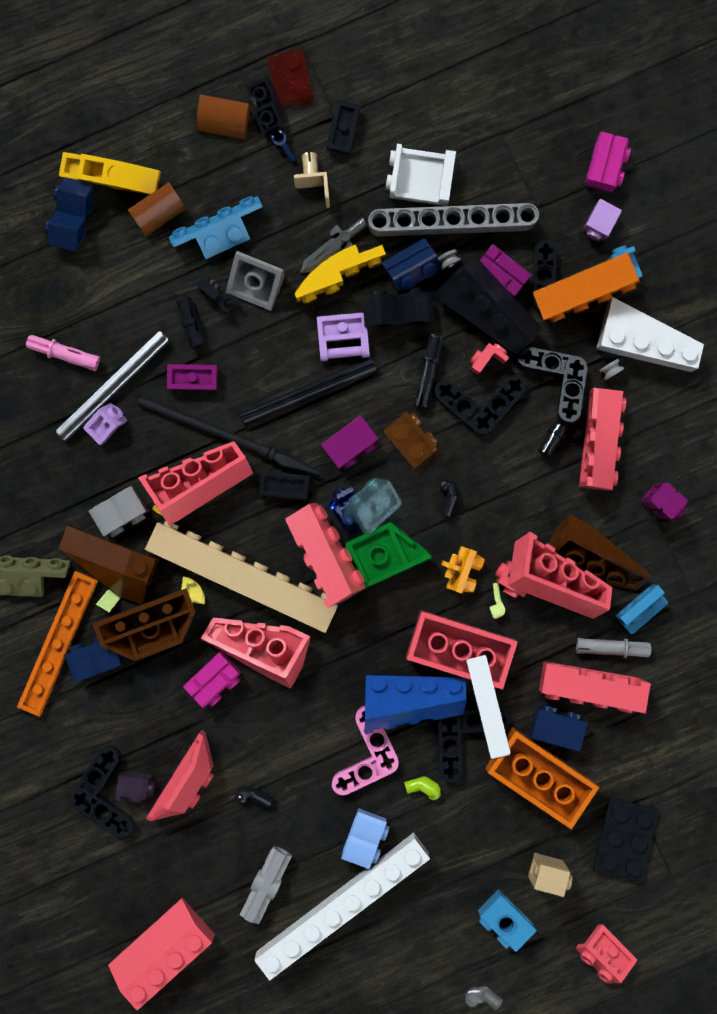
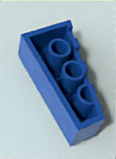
M366 675L365 734L373 733V730L385 728V730L393 729L396 725L410 723V725L418 724L421 720L426 719L438 720L463 715L466 705V678Z

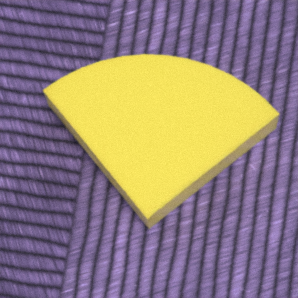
M183 577L181 590L187 588L192 603L205 604V594L202 587L195 580Z

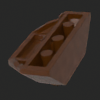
M186 588L95 622L93 627L102 648L136 661L181 644L196 611Z

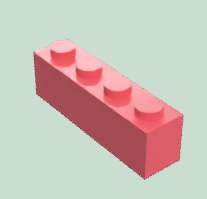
M593 388L589 391L579 482L580 488L609 491L613 490V486L617 485L618 471H615V463L619 461L621 455V447L617 445L618 437H622L624 426L623 422H620L621 412L624 413L626 408V398H623V391Z

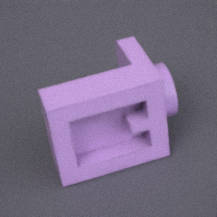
M109 403L99 408L83 429L101 445L107 441L119 426L126 423L127 418L117 406Z

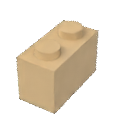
M534 853L528 875L534 889L564 897L565 891L570 890L572 884V875H570V871L564 861Z

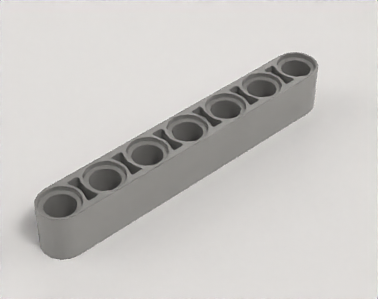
M529 203L377 209L369 215L368 228L371 234L378 237L527 231L534 227L539 218V211L535 205ZM527 212L531 214L533 220L525 222L521 219L520 214ZM499 213L505 214L508 217V222H498L496 215ZM479 214L483 217L484 222L475 224L471 220V216ZM450 215H455L458 217L459 223L451 225L447 222L446 218ZM430 216L435 220V223L432 226H426L423 224L422 218ZM401 217H406L410 220V225L401 227L397 220ZM376 218H382L385 220L386 225L382 228H377L372 222Z

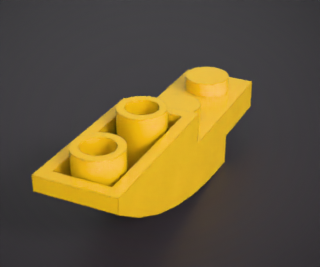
M63 152L59 177H67L114 189L150 195L158 189L161 171L92 155Z
M355 244L331 256L313 270L295 292L297 302L303 301V303H308L317 299L316 295L324 292H326V295L335 293L343 285L341 275L345 274L346 277H350L359 273V269L365 266L374 268L381 265L382 260L386 257L383 245L359 253Z

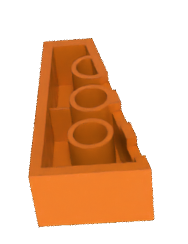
M627 252L536 290L533 294L543 320L550 319L551 323L565 318L564 313L571 310H574V313L589 308V303L596 300L598 304L612 298L611 294L619 291L622 294L636 288V284L641 282L632 259Z

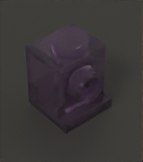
M123 771L118 776L115 801H121L123 797H127V800L132 802H142V799L147 797L153 798L155 783L151 782L152 775Z

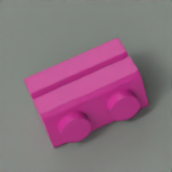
M605 132L599 133L584 185L608 192H613L616 186H621L625 174L624 171H621L623 162L627 163L631 148L627 147L628 138L614 136Z
M220 651L183 687L202 708L207 704L212 707L222 698L219 693L227 687L231 690L240 681L237 676L241 671L224 652Z

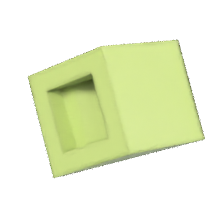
M108 589L96 605L110 613L121 597Z

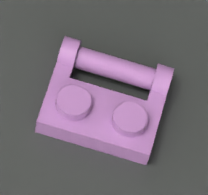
M363 313L317 317L321 362L328 361L330 358L370 357L367 328L364 327ZM361 339V346L327 349V342Z

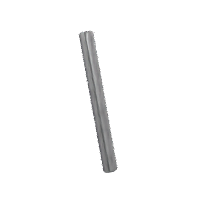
M162 332L155 334L56 430L57 435L62 440L67 441L169 342L168 338Z

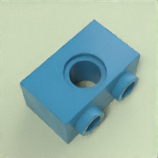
M499 889L478 910L481 917L480 923L489 932L493 929L499 935L497 937L498 941L506 949L511 947L517 952L537 931L534 923ZM505 917L512 919L511 924L506 927L499 925L500 920Z

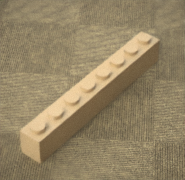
M166 521L164 524L157 522L145 550L326 633L338 604L326 608L323 601L327 598L325 593L322 592L321 596L312 593V587L301 582L297 586L289 582L290 577L280 572H277L275 576L267 572V566L256 561L254 565L245 562L246 557L233 551L231 555L223 552V546L213 541H210L208 545L200 541L201 536L191 531H187V534L178 531L179 526L174 523L169 526Z

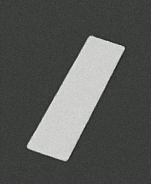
M484 655L468 659L467 664L490 756L494 759L509 755L510 749L487 657Z

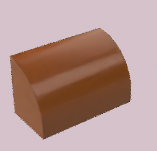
M200 95L197 111V131L245 140L251 112L249 103Z
M169 182L128 209L146 237L187 210Z

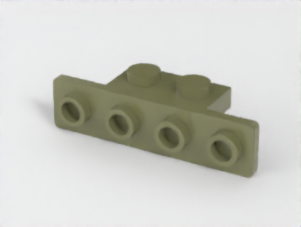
M2 556L0 557V595L43 597L45 592L43 577L65 578L70 568V561L58 558L37 559L35 557L15 558Z

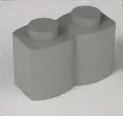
M130 486L90 509L89 513L103 537L110 534L113 538L125 531L123 526L131 522L132 525H135L146 518L144 514L149 510L136 488Z

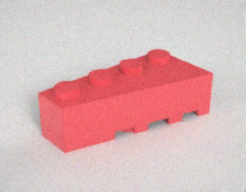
M311 503L285 520L297 546L300 549H305L304 561L307 567L315 571L316 579L314 582L318 590L322 589L325 592L327 598L323 601L326 608L342 603L365 589V580L361 572L356 570L351 563L352 556L349 551L343 548L339 542V533L327 521L328 515L325 509L318 505V503Z

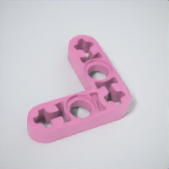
M365 706L357 710L355 719L372 756L334 775L332 788L339 795H347L395 772L398 768V757L385 729L373 730V733L365 734V721H360L362 712L365 711ZM374 733L382 734L384 737L383 744L380 746L372 745L370 743L371 735ZM388 746L390 750H385V753L389 759H394L391 762L392 767L382 766L383 756L381 752L378 755L375 752L382 751ZM362 766H368L372 769V775L368 779H362L358 775V770ZM354 771L358 784L355 785L354 780L347 783L346 789H343L342 786L337 787L336 784L339 783L340 777L347 780L351 778L349 772Z

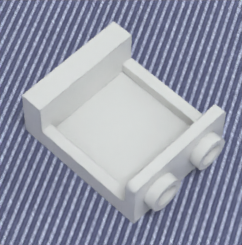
M397 144L396 151L391 150L389 165L394 166L393 175L387 176L386 190H390L389 198L447 206L456 151L446 150L445 154L406 149L402 148V144Z

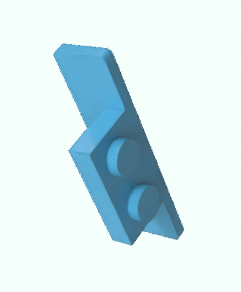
M250 196L244 198L239 202V205L233 208H222L217 212V215L211 218L203 217L198 219L195 225L189 228L181 227L172 232L173 235L169 236L170 242L173 247H176L196 238L205 259H208L250 239L241 217L262 208V203L258 197L253 198Z

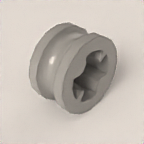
M456 249L438 257L439 262L442 264V271L461 262V258L456 256Z
M616 359L599 371L605 374L604 379L607 380L624 370V367L619 366V359Z

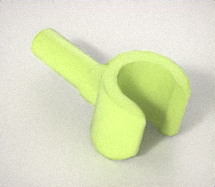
M493 583L496 604L489 608L493 618L497 619L505 614V607L500 596L499 583Z

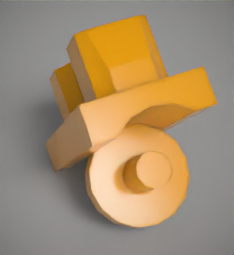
M461 546L458 555L452 553L450 562L442 560L441 565L447 567L444 577L449 578L446 588L461 594L463 591L473 593L476 580L469 578L468 575L471 568L480 571L485 559L477 555V551Z

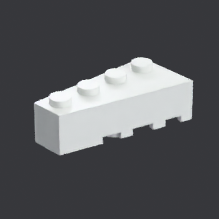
M612 297L606 305L596 350L692 372L699 367L704 344Z

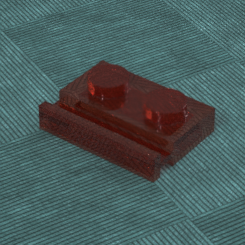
M302 48L279 53L276 56H267L274 88L281 106L282 104H292L313 99Z

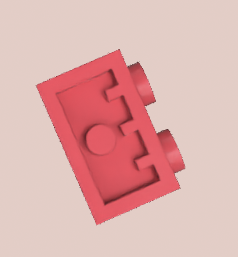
M603 924L596 927L584 944H578L575 948L581 954L580 958L586 964L593 966L598 972L599 978L608 984L622 983L637 962V959Z

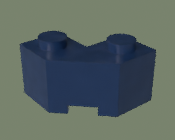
M65 177L60 186H56L54 190V200L57 201L56 212L45 224V234H48V245L77 251L85 237L86 228H84L86 216L91 214L94 184Z

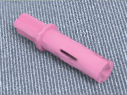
M30 335L26 341L27 348L47 354L48 358L55 357L93 371L97 370L100 362V356L57 343L55 339L49 341Z

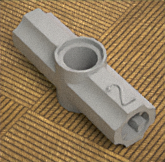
M275 846L270 850L262 870L259 869L251 885V892L240 912V915L245 920L259 924L260 920H262L270 900L274 899L279 889L282 875L292 857L286 850Z

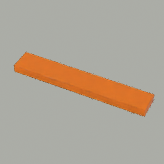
M78 571L74 572L17 708L38 717L42 715L66 659L64 655L70 650L69 647L73 643L99 580Z

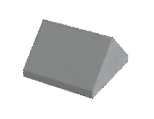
M237 251L226 293L271 311L285 278L284 270Z

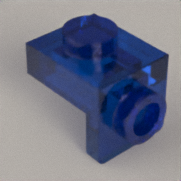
M354 486L348 489L342 487L335 491L329 503L331 510L344 529L364 519L366 513L353 495L356 491Z

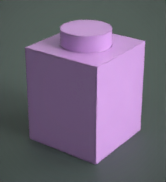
M599 199L583 231L594 241H605L622 210Z

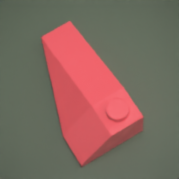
M212 618L201 640L269 679L291 689L303 668L310 636L289 626L280 625V627L268 626L265 623L251 624L242 623L239 620Z

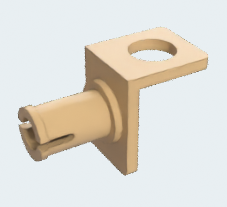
M308 152L304 153L301 156L304 174L294 175L295 188L324 186L326 208H330L327 172H318L316 153L310 152L311 162H309Z

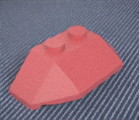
M203 730L200 731L146 817L147 820L153 821L183 814L188 807L192 809L195 807L201 797L197 794L200 787L206 788L214 776L210 773L214 766L207 735Z

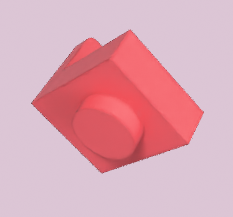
M489 343L483 352L478 350L472 357L470 362L473 366L470 370L478 375L492 356L505 364L509 358L505 355L507 351L496 343L494 345Z
M508 560L506 564L502 562L495 574L498 577L496 582L505 587L503 592L514 598H517L518 595L525 597V592L508 586V575L511 570L512 561Z

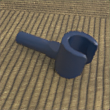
M278 128L282 134L281 139L275 140L270 133L271 140L274 144L280 145L289 160L293 162L296 158L286 143V134L282 129Z

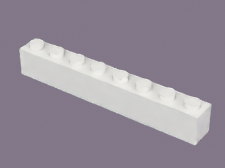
M412 833L379 858L376 864H371L370 869L366 868L260 948L256 952L254 961L270 981L430 860L429 852L415 833Z

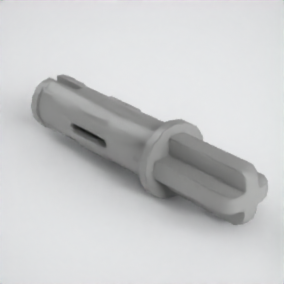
M577 638L576 653L623 656V658H627V656L649 657L651 655V644L648 642H631L628 639L616 641Z

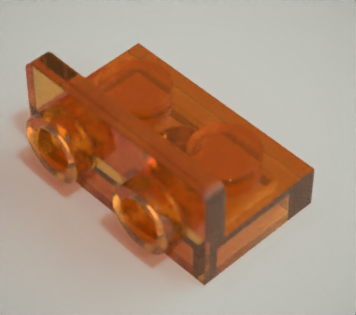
M405 411L402 416L383 430V432L412 468L415 469L437 451L435 445L438 442L429 431L426 434L419 427L422 423L414 413L409 415Z

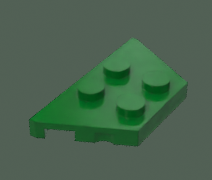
M392 522L346 542L345 546L352 556L351 563L354 568L363 575L366 588L432 558L430 552Z

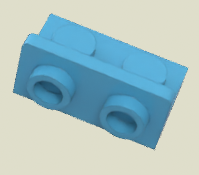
M651 584L615 617L630 634H634L668 604V601L663 596L665 592L659 585Z

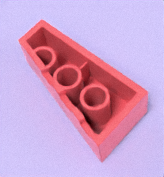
M233 441L204 452V455L197 459L188 458L183 460L181 465L170 469L167 466L159 469L157 474L149 477L146 474L138 478L170 526L249 477L253 472L246 457Z
M532 532L515 541L508 586L592 619L610 610L611 586L589 571L579 569L575 565L576 562L570 558L565 559L557 554L554 547L548 543L544 545L538 541V536Z
M543 661L539 691L545 694L544 698L559 700V697L569 698V702L584 704L585 701L593 703V706L608 709V706L616 707L618 708L617 710L632 713V711L646 713L651 683L638 677Z

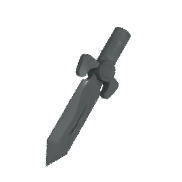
M361 218L345 231L335 226L331 230L330 236L340 234L339 237L331 238L307 257L303 262L300 273L315 270L321 263L342 250L341 246L344 243H347L343 250L353 246L350 242L351 238L368 225L366 221Z

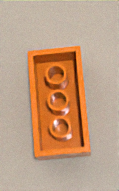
M512 727L506 736L510 754L494 759L491 758L485 767L486 771L572 829L599 787L595 782Z

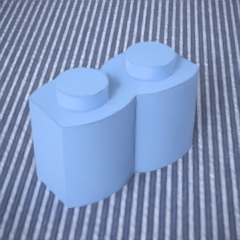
M358 808L343 848L341 859L370 869L372 863L376 864L381 852L380 849H377L380 840L385 841L389 831V826H386V818Z

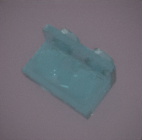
M375 478L368 481L365 485L366 487L358 494L350 497L349 502L343 506L345 512L353 514L363 533L370 534L403 504L389 480Z

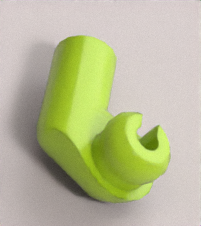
M423 776L404 782L408 794L422 791L428 795L430 800H437L441 795V788L438 783L428 777Z

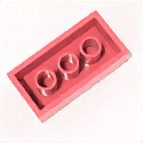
M420 610L406 659L471 680L467 660L485 655L494 687L503 690L518 641Z

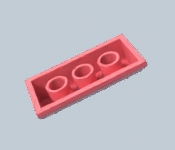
M181 898L111 961L108 966L120 992L138 1010L212 943L215 933L189 904Z

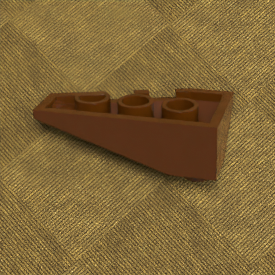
M571 514L555 528L548 542L549 545L555 548L557 554L565 559L570 558L576 562L575 565L582 571L587 570L599 579L606 580L608 585L637 591L651 578L650 573L594 527Z
M70 526L66 527L59 546V550L119 597L141 605L144 604L160 558Z

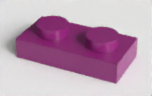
M167 364V389L217 391L218 366Z

